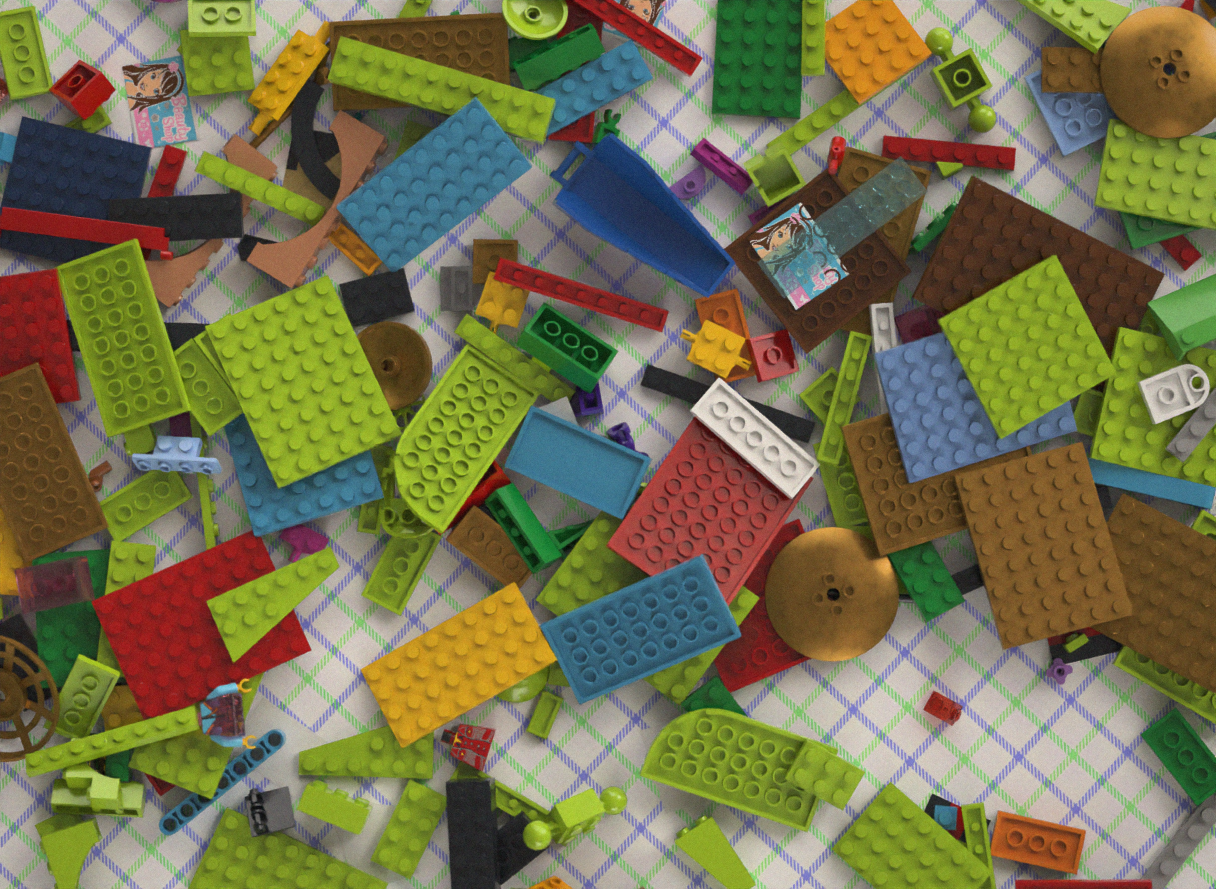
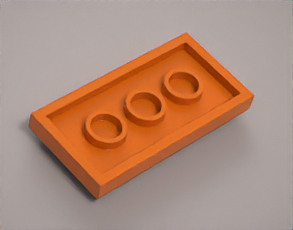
M738 288L710 295L709 298L694 299L701 328L705 320H708L746 340L750 339ZM745 340L741 348L740 357L752 362ZM752 363L748 370L735 365L730 370L726 379L714 374L715 381L720 378L725 383L756 376Z
M998 810L990 843L991 855L1077 874L1086 830Z

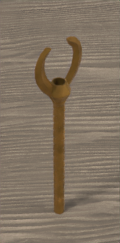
M330 41L326 44L329 50L318 64L313 82L319 86L331 83L328 80L330 70L326 67L328 56L331 53ZM295 99L290 103L278 121L273 119L263 129L260 136L257 135L249 145L257 149L292 114Z

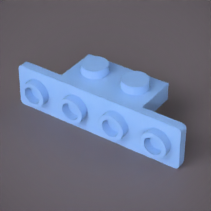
M158 436L153 455L132 454L131 457L135 466L143 471L202 472L208 475L213 473L220 474L222 471L216 458L199 457L203 443L201 438Z

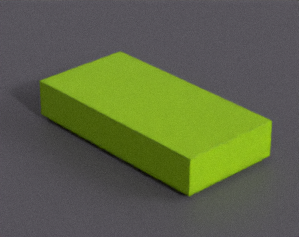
M543 690L526 732L547 740L564 698Z

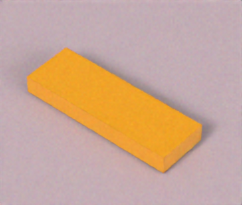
M342 222L335 232L332 231L328 237L336 248L368 276H371L383 263L375 252Z

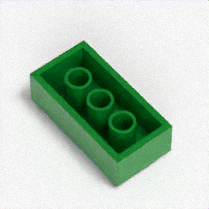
M545 302L525 327L516 343L518 347L589 394L618 353V350Z

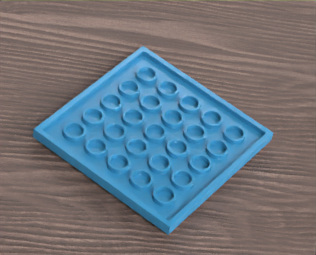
M244 413L224 427L256 538L384 498L371 450H367L278 489Z

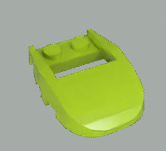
M387 450L386 455L389 456L388 466L383 468L382 472L384 498L380 499L382 509L380 510V521L382 527L388 534L398 538L424 536L434 528L419 519L408 508L402 498H395L394 456L396 450Z

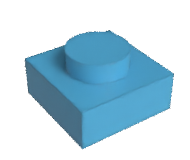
M934 805L933 820L944 829L956 830L958 808Z

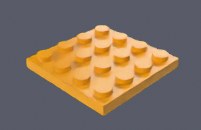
M858 0L826 22L825 60L858 105H861L932 56L930 49L893 0Z

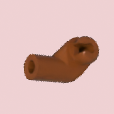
M107 460L89 473V481L94 492H99L102 489L103 476L113 470Z

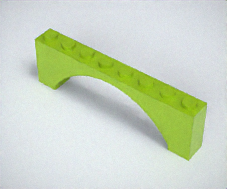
M96 817L46 833L41 837L39 842L42 853L47 855L49 861L47 868L50 875H54L56 881L54 884L55 889H79V879L85 859L93 845L100 842L103 838Z

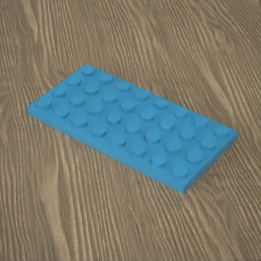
M475 97L338 203L336 208L391 272H396L530 170L532 164Z
M703 554L541 624V628L579 704H583L741 637V632Z

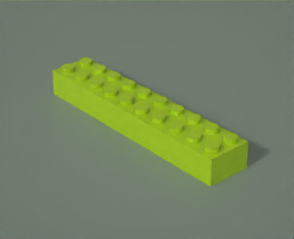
M340 36L328 80L331 83L446 117H451L476 97L507 135L544 145L556 105V100L550 97Z

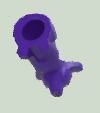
M626 422L619 423L607 431V434L613 441L638 452L635 450V443ZM638 452L642 455L649 457V455L645 452Z

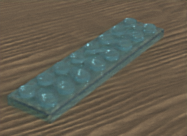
M900 156L758 261L757 264L784 299L928 191Z

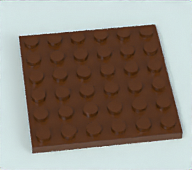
M828 168L724 249L806 354L912 272L835 174L831 175L828 173ZM801 202L802 205L799 208L800 217L804 220L813 219L815 222L813 233L819 238H826L828 241V252L838 256L841 261L842 270L849 273V275L841 279L840 273L837 270H826L825 275L829 271L836 272L839 277L838 281L835 284H831L830 288L796 310L748 240V237ZM803 206L809 213L811 218L803 217V215L801 214V209ZM791 216V218L796 221L797 228L799 229L798 220L795 217ZM816 225L823 234V236L818 235L815 232ZM801 234L802 236H807L810 239L811 245L809 248L811 249L813 246V240L811 236H809L808 234ZM829 244H830V246L832 247V249L834 250L835 253H833V252L830 251V249H829ZM820 251L813 252V255L819 253L824 256L825 262L820 266L823 268L827 263L826 255Z

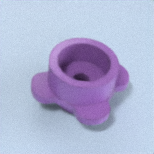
M1055 658L1046 670V675L1054 678L1058 684H1064L1065 678L1068 674L1072 673L1073 669L1071 665L1064 664L1062 659Z

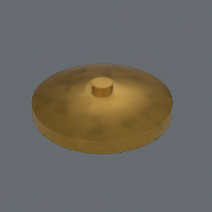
M392 321L375 323L357 335L391 411L406 408L416 402L427 389L432 375V356L424 338L410 326Z

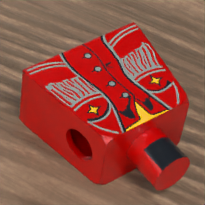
M460 724L457 732L444 729L441 742L453 745L450 753L451 756L483 771L496 729Z

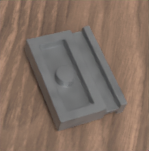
M440 266V311H473V266Z

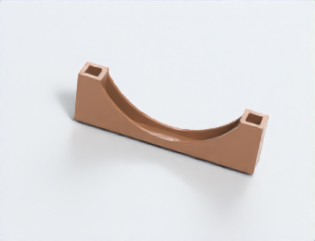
M342 110L339 111L329 127V130L335 134L342 162L340 188L332 207L317 225L298 237L274 244L263 245L258 242L246 260L292 290L304 284L306 281L305 274L309 268L313 269L318 261V253L329 244L330 239L328 237L332 231L335 232L342 222L340 220L342 214L336 208V205L365 183L363 181L368 174L371 175L377 164L375 162L379 155L383 156L388 148V140L385 136Z
M233 134L221 149V152L225 154L227 162L270 182L278 174L276 172L278 166L236 134ZM230 188V193H241ZM242 193L244 218L250 211L249 205L254 198ZM223 239L206 240L195 249L173 257L172 261L162 259L144 260L156 298L169 308L172 304L176 306L183 297L181 293L185 287L189 289L197 278L194 276L199 269L203 271L210 263L208 258L212 252L217 253L224 244L222 242Z

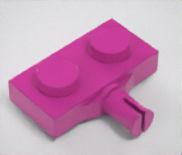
M303 524L285 528L279 537L290 543L294 548L287 559L290 562L292 561V563L299 559L301 553L312 555L325 549L329 542L328 538Z

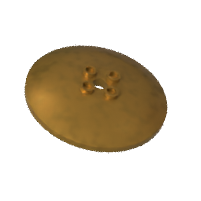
M1159 6L1144 9L1131 15L1113 31L1102 51L1099 67L1100 83L1108 105L1123 123L1147 136L1173 139L1193 134L1203 129L1216 118V29L1208 21L1186 9ZM1164 65H1171L1174 68V74L1171 76L1166 75L1163 71Z
M826 527L799 535L779 552L767 575L765 603L774 629L791 648L813 659L843 661L866 653L887 634L894 622L898 609L899 585L891 561L887 555L878 556L874 541L853 530ZM830 588H836L839 591V597L835 601H830L827 598V591Z

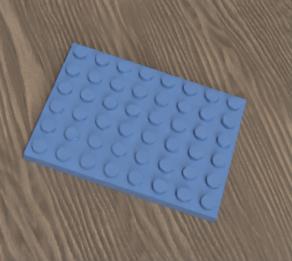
M943 332L873 354L908 483L1077 431L1069 400L1006 437L999 439Z

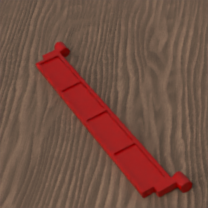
M2 207L0 237L1 229L117 245L138 239L140 248L161 250L160 259L173 260V252L168 251L170 238L164 237L165 228Z

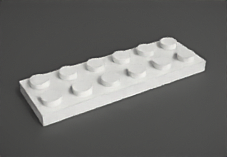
M720 378L713 383L689 411L790 499L796 495L820 466L816 460Z

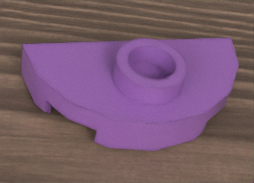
M701 164L669 187L679 199H691L702 191L706 181L703 165Z

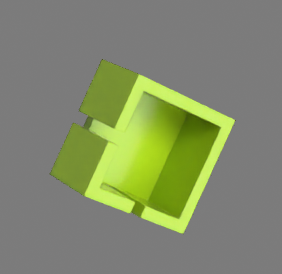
M782 141L764 150L766 155L763 157L759 153L743 163L768 207L806 185L805 180Z

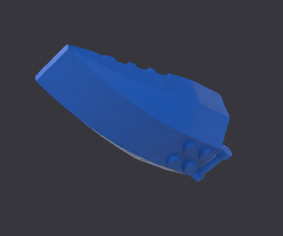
M607 133L591 151L582 143L576 141L573 144L574 148L556 171L553 170L549 175L563 186L552 204L588 233L709 298L736 262L714 240L706 228L685 207L677 195L670 190L647 161L614 134ZM580 153L586 156L570 178L566 180L562 176Z

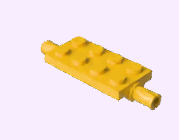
M324 20V23L314 36H309L298 29L247 100L258 108L259 113L250 126L247 127L256 135L260 136V133L270 120L275 119L278 121L328 52L329 48L325 43L330 37L329 22Z

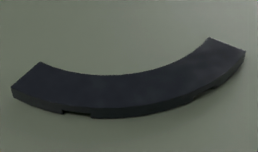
M308 78L297 93L291 117L292 142L295 154L305 175L324 196L332 200L340 188L341 180L334 175L321 158L314 134V116L320 97L325 89Z

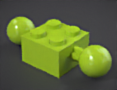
M942 27L933 28L927 33L925 44L933 55L940 56L943 63L933 68L929 73L950 111L967 104L970 110L968 115L969 126L978 133L990 131L996 124V113L990 106L982 105L978 99L980 95L988 92L993 87L972 48L954 56L951 50L953 46L952 34Z
M611 786L604 789L598 798L592 787L553 806L544 822L533 821L525 827L523 840L529 848L534 850L546 848L551 842L552 837L556 844L563 841L569 843L577 837L576 835L582 832L586 835L595 830V825L601 821L604 812L609 815H617L623 812L627 806L626 793L619 787Z

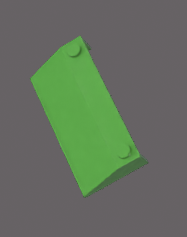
M1216 274L1146 304L1177 362L1181 361L1189 350L1216 339Z

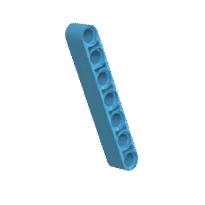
M1087 458L1095 484L1203 509H1212L1216 491L1215 487Z
M279 729L267 732L251 745L263 751L262 759H255L252 755L253 749H246L226 766L222 775L228 779V786L226 788L218 785L213 800L210 799L209 802L203 801L199 794L193 792L160 820V831L165 835H173L283 747L286 742L285 733ZM275 733L280 736L281 742L279 745L271 744V734ZM237 762L245 764L246 770L243 774L236 772L235 764ZM185 804L192 806L193 814L191 816L184 814L183 806ZM170 818L175 821L176 827L174 830H169L166 827L165 822L167 819Z

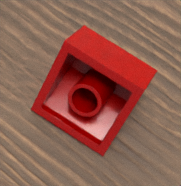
M78 60L49 89L64 106L83 120L92 116L95 110L103 102L107 101L116 90L101 71L81 60Z

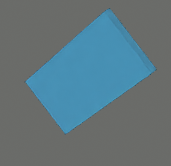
M531 405L504 467L624 520L652 459Z

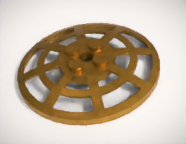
M0 636V642L6 643L5 652L0 651V658L5 659L3 668H0V691L5 695V699L0 698V722L13 720L17 729L16 731L0 730V738L14 739L20 737L24 750L18 752H0V762H14L25 759V754L39 751L49 742L58 724L60 704L56 684L51 673L40 658L23 644L11 638ZM15 648L27 655L41 672L35 674L24 661L14 656ZM13 662L22 667L29 676L20 679L13 673ZM43 680H47L50 687L54 713L44 708V693L40 684ZM35 685L38 704L28 699L26 687ZM25 708L36 713L27 726L24 725L20 717V713ZM41 717H44L52 722L46 735L37 744L32 746L28 733L37 726Z

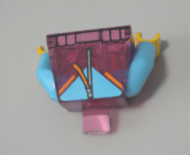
M243 679L237 685L236 683L218 686L207 696L206 701L200 703L198 722L199 726H202V733L210 735L211 740L221 746L241 747L245 745L249 749L256 747L248 746L247 740L249 738H256L255 736L248 735L242 738V736H245L242 693L247 694L252 690V688L248 690L243 689L242 684L250 682L248 679Z

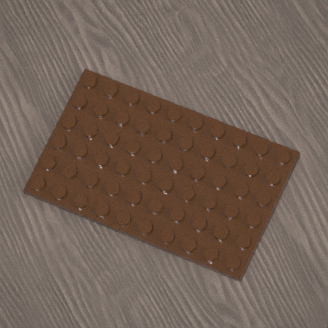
M971 176L911 298L948 315L1048 257L1056 255L1108 358L1111 360L1118 327L1137 331L1148 309L1146 304L1152 301L1165 274L985 181ZM1106 380L1092 388L1103 393Z

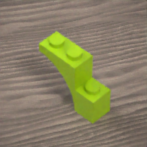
M71 738V741H74V740H77V739H81V738ZM86 762L63 768V779H66L68 788L87 789V800L91 801L92 809H120L122 795L120 779L101 775Z

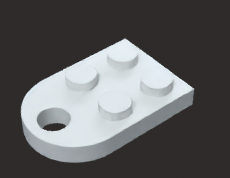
M1190 364L1176 366L1137 382L1153 424L1160 423L1200 406L1206 400L1210 389L1209 380L1205 372L1199 367ZM1196 376L1201 379L1199 389H1195L1192 386V379Z

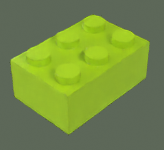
M320 780L311 781L306 785L297 810L357 835L363 832L373 808L369 805L370 801L361 797L355 799L348 797L349 793L339 788L331 790L327 788V783Z

